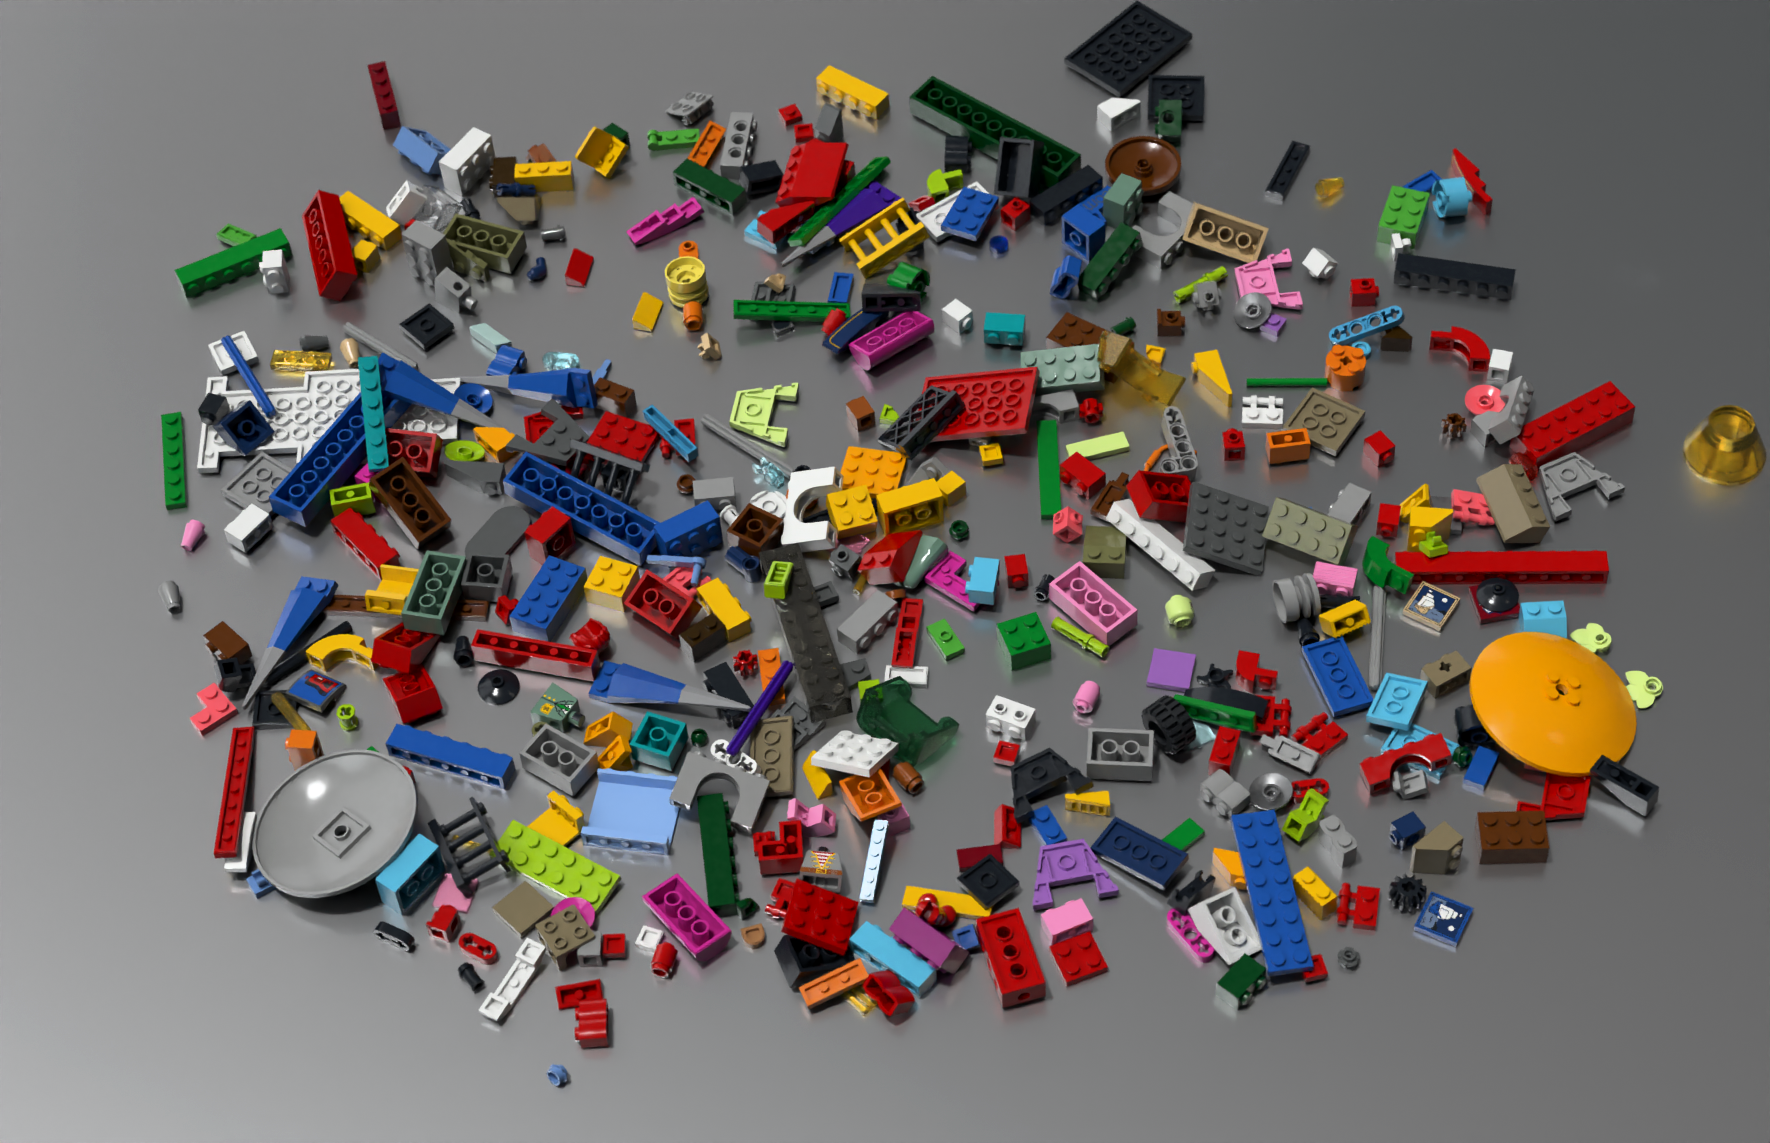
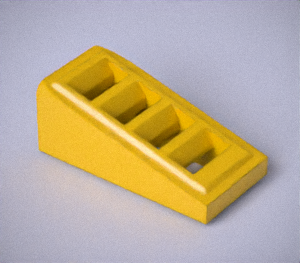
M1109 791L1085 792L1078 795L1076 793L1065 794V810L1110 816Z

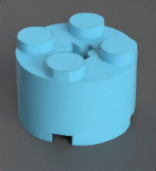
M1464 177L1436 180L1433 184L1432 195H1435L1436 201L1433 202V207L1439 218L1467 215L1468 203L1472 201L1471 191H1467Z

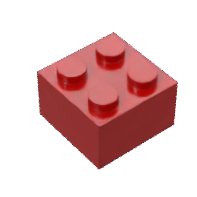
M553 506L544 512L535 523L529 525L525 531L529 555L541 565L544 564L549 555L560 558L575 544L571 518Z

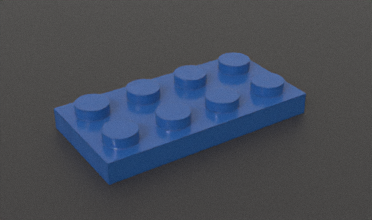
M1342 635L1340 637L1337 636V638L1333 637L1302 646V653L1333 717L1371 706L1374 699Z

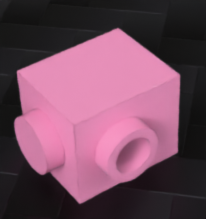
M903 804L898 808L877 815V819L886 820L889 823L886 838L910 828V818Z

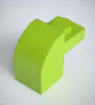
M937 169L927 179L928 196L934 198L935 204L949 197V191L963 188V173L961 169L942 173L941 169Z
M1313 788L1309 789L1300 807L1289 813L1282 830L1298 842L1308 838L1319 827L1320 821L1324 819L1323 813L1329 800Z

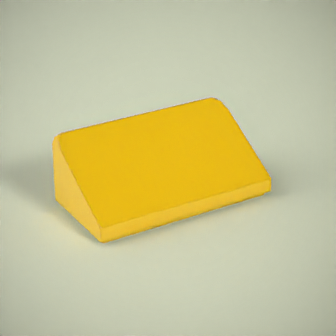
M643 292L632 318L633 328L652 332L663 306V301Z
M813 750L804 762L802 769L816 798L822 799L832 795V782L825 768L811 765V757L816 753Z

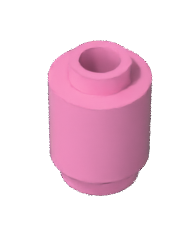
M1086 681L1080 686L1073 700V705L1078 712L1089 713L1093 710L1100 696L1099 685L1092 681Z

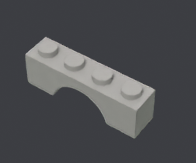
M1523 375L1503 385L1499 395L1506 406L1491 419L1488 428L1499 444L1516 437L1521 432L1534 392L1533 385Z
M1073 389L1035 397L1030 418L1041 415L1049 416L1060 424L1079 420V405Z

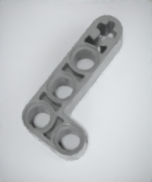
M1169 406L1163 412L1161 427L1171 458L1161 461L1159 473L1185 475L1192 481L1196 475L1198 460L1180 409L1175 406Z

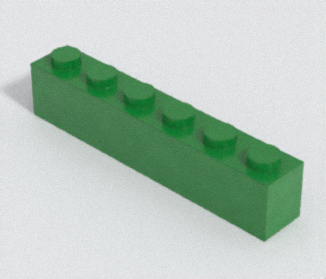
M279 228L174 271L178 283L187 298L260 269L259 263L263 261V251L282 249L284 258L290 257L293 254L288 239L282 229Z

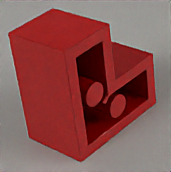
M801 820L779 822L780 840L758 842L761 875L800 872L804 861Z

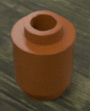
M900 762L894 767L893 778L907 792L914 794L924 785L922 776L909 762Z

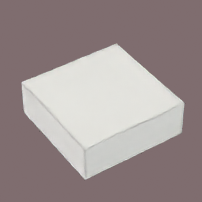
M643 925L635 946L636 948L654 953L656 946L661 944L665 933L664 931Z

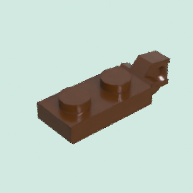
M1122 472L1116 481L1112 480L1107 483L1090 510L1091 515L1109 522L1106 517L1113 503L1123 500L1128 493L1126 487L1129 483L1128 474Z

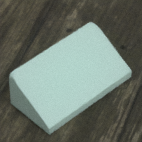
M486 323L469 327L471 336L496 354L502 345L509 346L512 344L510 340Z

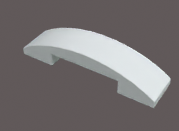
M526 938L515 955L517 960L495 993L490 992L478 1011L496 1021L501 1020L512 1009L528 987L542 961L546 947Z

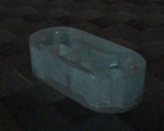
M548 352L543 356V365L547 371L580 368L579 358L575 354Z

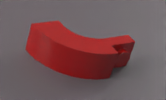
M1454 326L1451 327V332L1431 331L1429 350L1456 352L1467 360L1468 371L1488 372L1490 352L1486 343L1478 335L1467 329Z

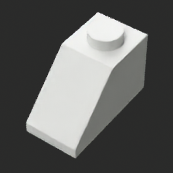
M1111 98L1097 106V120L1112 132L1140 116L1141 102L1136 99Z

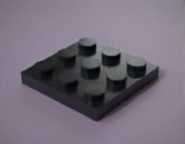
M1149 75L1147 120H1159V118H1155V106H1159V100H1182L1181 120L1203 121L1205 76Z

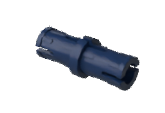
M516 182L514 184L499 183L497 191L501 192H497L499 196L534 197L536 189H531L535 188L534 185H520V183Z

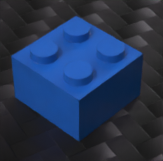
M1077 204L1062 215V243L1090 262L1105 243V223L1091 214L1088 209H1084Z

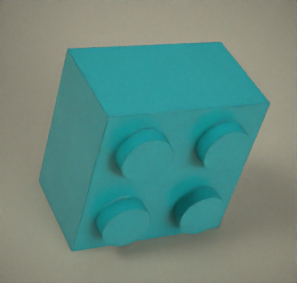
M647 711L629 744L632 751V759L672 771L689 738L686 723Z

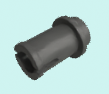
M557 225L556 228L541 230L543 242L553 239L562 240V238L566 237L564 226L560 227V225Z

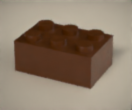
M1544 811L1477 812L1475 833L1479 864L1547 863L1549 842Z

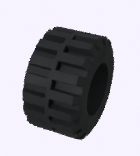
M1165 695L1142 710L1141 717L1145 730H1154V743L1167 754L1174 755L1195 740L1197 736L1196 729L1189 713L1173 697Z

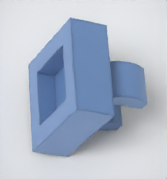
M259 869L252 872V876L246 878L257 899L277 889L266 880Z

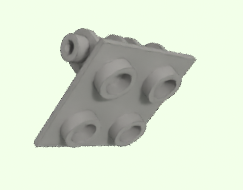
M693 91L688 92L680 101L671 104V107L665 112L683 116L682 122L685 125H691L700 116H703L712 109L714 105L711 100L713 95Z

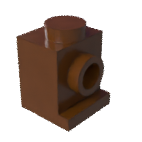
M1157 309L1158 337L1181 336V328H1185V316H1181V311H1161V309Z

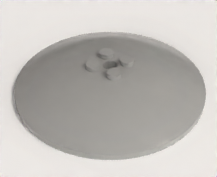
M371 750L339 751L319 757L305 764L276 787L260 810L252 836L253 855L259 870L274 887L298 897H328L363 885L389 866L409 840L418 814V795L415 784L409 773L400 763L385 754ZM341 831H346L344 835L338 836Z

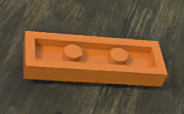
M709 121L687 159L697 162L705 168L722 139L726 128Z
M779 648L758 650L763 692L781 666ZM784 686L781 687L769 706L786 704Z
M859 958L800 986L799 990L808 1009H811L863 984L869 975Z

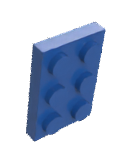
M963 187L942 222L941 231L976 241L999 203V197Z

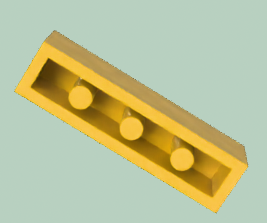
M830 65L816 78L817 92L849 106L851 109H855L866 116L877 120L889 108V93Z
M350 191L339 197L345 223L350 229H355L362 237L368 238L375 245L386 251L402 239V232L398 223Z

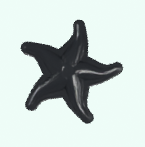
M1210 664L1207 675L1197 676V681L1207 684L1209 687L1231 689L1226 679L1233 675V670L1223 671L1222 669L1215 668L1214 664Z

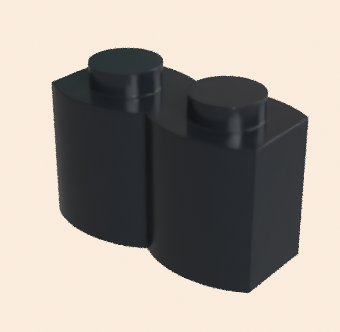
M946 136L945 173L961 169L962 173H967V167H971V156H968V153H972V142H968V136Z

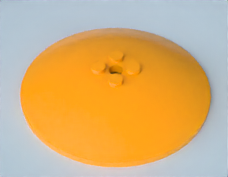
M1514 633L1501 637L1489 644L1481 652L1472 668L1470 696L1478 719L1489 735L1504 750L1527 765L1556 775L1588 776L1592 775L1590 769L1601 755L1618 763L1633 743L1637 725L1636 712L1626 686L1604 660L1576 642L1548 633ZM1556 689L1561 690L1564 695L1559 694Z

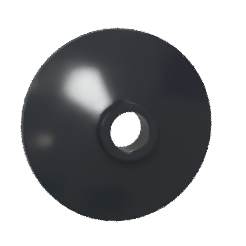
M1489 578L1478 586L1476 597L1479 604L1486 610L1502 613L1513 609L1517 605L1519 592L1516 586L1506 579Z
M503 669L488 672L478 683L480 698L491 705H502L512 701L520 689L517 676Z

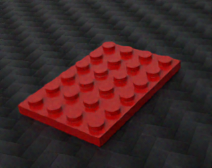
M1038 367L926 377L922 394L931 385L947 392L954 390L965 404V407L931 442L1027 433L1040 373ZM933 393L929 398L935 397L936 394ZM935 403L927 405V408L935 406Z

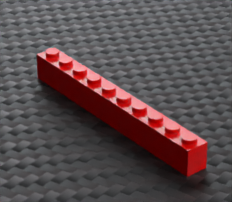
M1598 550L1448 551V554L1431 558L1423 552L1403 551L1395 552L1394 559L1395 565L1414 574L1411 585H1420L1423 581L1431 585L1481 584L1489 578L1510 579V582L1513 584H1607L1609 574L1607 551Z

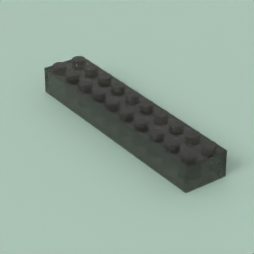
M799 543L760 552L759 560L764 580H766L773 561L793 563V570L785 598H771L791 662L794 665L793 668L811 723L853 713L851 696Z

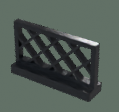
M931 385L878 438L880 444L903 453L907 459L912 461L965 407V404L956 391L951 390L947 392ZM933 393L936 394L935 397L929 398ZM935 403V406L927 408V405ZM909 421V424L901 426L904 422ZM908 430V433L900 435L901 432Z

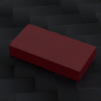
M1000 844L956 850L960 872L967 871L988 854H991L1003 865Z

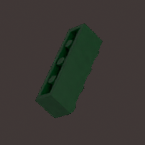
M686 159L673 171L675 186L732 216L747 203L745 188L729 181L725 177H721L712 170L700 166L697 162Z
M1121 222L1080 274L1077 283L1078 289L1096 300L1101 295H1104L1110 283L1119 276L1121 269L1130 262L1134 252L1141 248L1142 238L1140 232Z

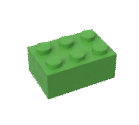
M1392 185L1378 225L1377 242L1391 245L1392 234L1400 233L1401 240L1409 238L1411 241V246L1409 247L1415 250L1428 211L1430 193Z

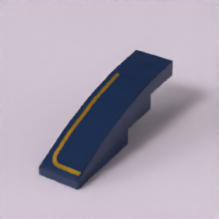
M862 309L835 329L823 341L822 345L836 354L849 348L851 342L874 330L876 322L888 317L889 311L863 312Z

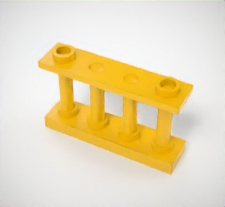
M903 197L839 239L846 252L852 249L859 258L860 262L857 263V266L865 279L930 237L922 222L915 225L907 215L910 209ZM899 217L909 229L901 235H898L890 224ZM883 228L892 238V241L884 246L875 236V233ZM867 238L877 250L869 256H866L858 245Z

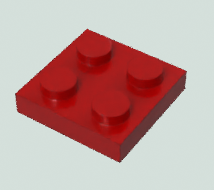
M1090 931L1049 946V953L1066 987L1108 972V966Z

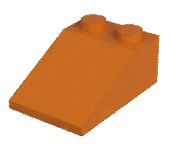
M881 768L871 777L853 775L839 781L844 802L850 812L861 822L902 806L901 801Z

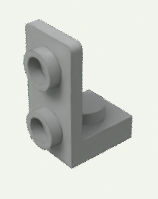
M933 457L920 465L905 486L932 478L938 480L945 476L949 470L936 457Z

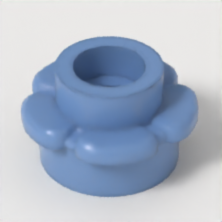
M552 1064L547 1071V1077L550 1082L558 1086L567 1081L568 1072L563 1065Z

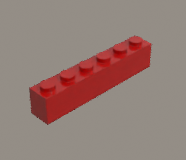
M477 629L471 644L474 661L593 682L600 667L598 651L479 629Z

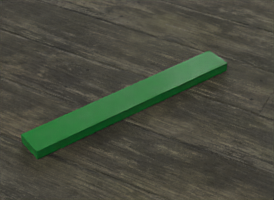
M875 157L833 197V200L828 201L788 239L789 245L804 246L891 163L889 157Z

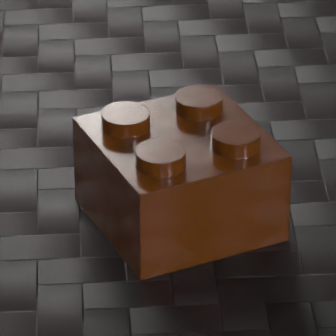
M749 503L726 531L728 546H738L748 555L756 556L760 562H763L781 540L784 530L783 519Z

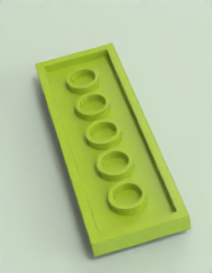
M512 820L498 840L501 850L504 849L510 858V861L507 862L510 869L565 898L579 897L587 900L593 906L594 912L597 915L621 881L620 875L515 820ZM493 849L489 854L491 859L496 857Z

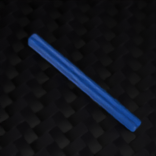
M231 336L222 337V345L267 417L275 416V407Z

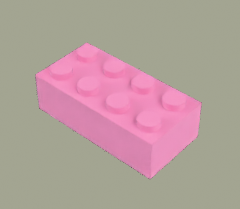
M1080 561L1049 583V599L1087 632L1093 634L1097 640L1108 646L1137 625L1138 610Z

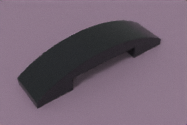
M1220 687L1192 688L1185 690L1184 694L1187 697L1256 712V720L1264 721L1269 704L1268 700L1256 695Z

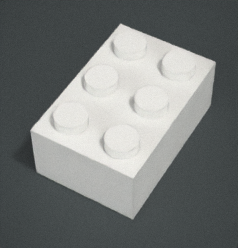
M473 127L439 161L446 189L463 196L490 169L494 158H496L490 134Z

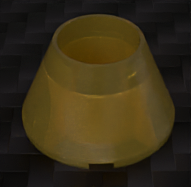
M1724 405L1714 409L1687 434L1683 444L1685 463L1689 469L1701 479L1717 485L1727 486L1728 483L1737 482L1740 485L1749 482L1760 474L1766 461V449L1753 417L1745 409L1734 405Z

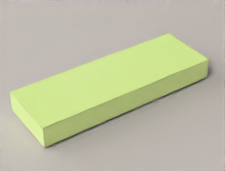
M1123 431L1066 445V452L1068 457L1077 451L1086 459L1092 460L1129 451V444Z

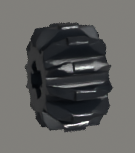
M1404 873L1402 878L1396 876L1394 882H1391L1389 885L1390 891L1388 894L1389 899L1392 900L1393 907L1400 905L1401 911L1404 908H1408L1410 912L1413 910V907L1419 909L1421 903L1426 901L1427 888L1423 885L1422 879L1415 880V874L1407 877Z

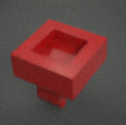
M506 595L498 597L495 613L508 625L511 624L509 616L519 601L517 599L509 600Z
M775 831L753 833L755 856H758V842L776 841Z

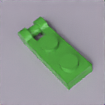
M699 128L662 132L650 130L647 133L649 140L648 149L657 151L693 148L700 138Z

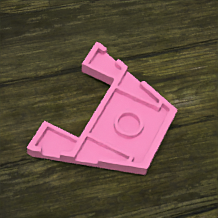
M1289 248L1282 250V253L1278 255H1268L1267 259L1260 262L1255 260L1235 268L1234 274L1240 298L1248 293L1258 292L1267 296L1273 307L1303 309L1300 291L1279 293L1273 270L1274 268L1292 266Z

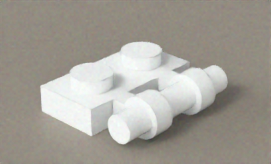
M1257 395L1243 397L1242 405H1250V407H1242V428L1282 429L1283 409L1275 408V406H1283V398H1275V396L1263 398L1257 397ZM1257 405L1269 406V408H1257Z

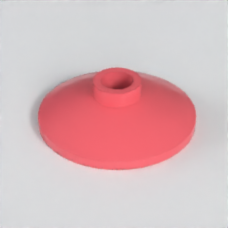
M1491 385L1474 386L1465 395V405L1475 415L1483 414L1487 411L1500 412L1505 407V403L1499 397L1501 391Z

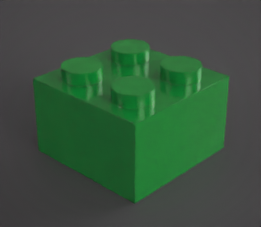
M1036 612L997 624V640L1011 671L1051 659V643Z

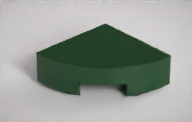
M752 898L742 899L736 903L737 915L742 920L760 908Z

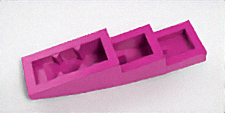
M692 197L679 207L675 203L662 213L656 210L626 232L635 245H639L680 228L703 214L704 210L696 199Z

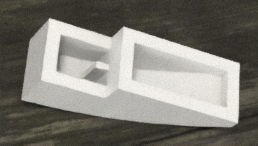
M243 812L237 857L225 858V872H247L253 854L252 836L257 820L256 812Z

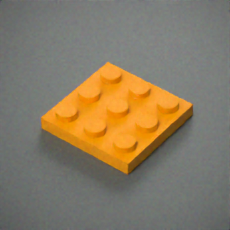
M848 446L840 472L844 476L842 490L867 485L870 498L872 499L883 492L900 488L908 459L903 453Z

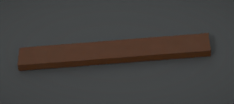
M334 595L331 602L323 609L324 615L402 618V615L367 611L365 596ZM458 600L451 620L487 622L490 607L489 601Z

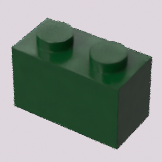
M1244 953L1216 983V995L1238 1010L1243 1004H1248L1257 989L1260 990L1267 981L1266 968Z

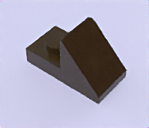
M1399 325L1379 332L1382 336L1380 350L1411 351L1413 337Z

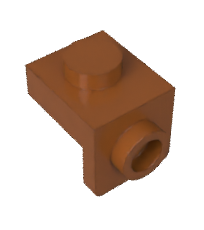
M544 143L539 146H532L525 158L533 163L557 161Z

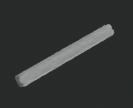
M347 322L343 326L345 333L380 354L383 352L398 361L402 360L418 370L417 362L351 322Z

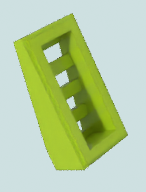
M772 562L764 583V596L766 598H785L793 570V563Z

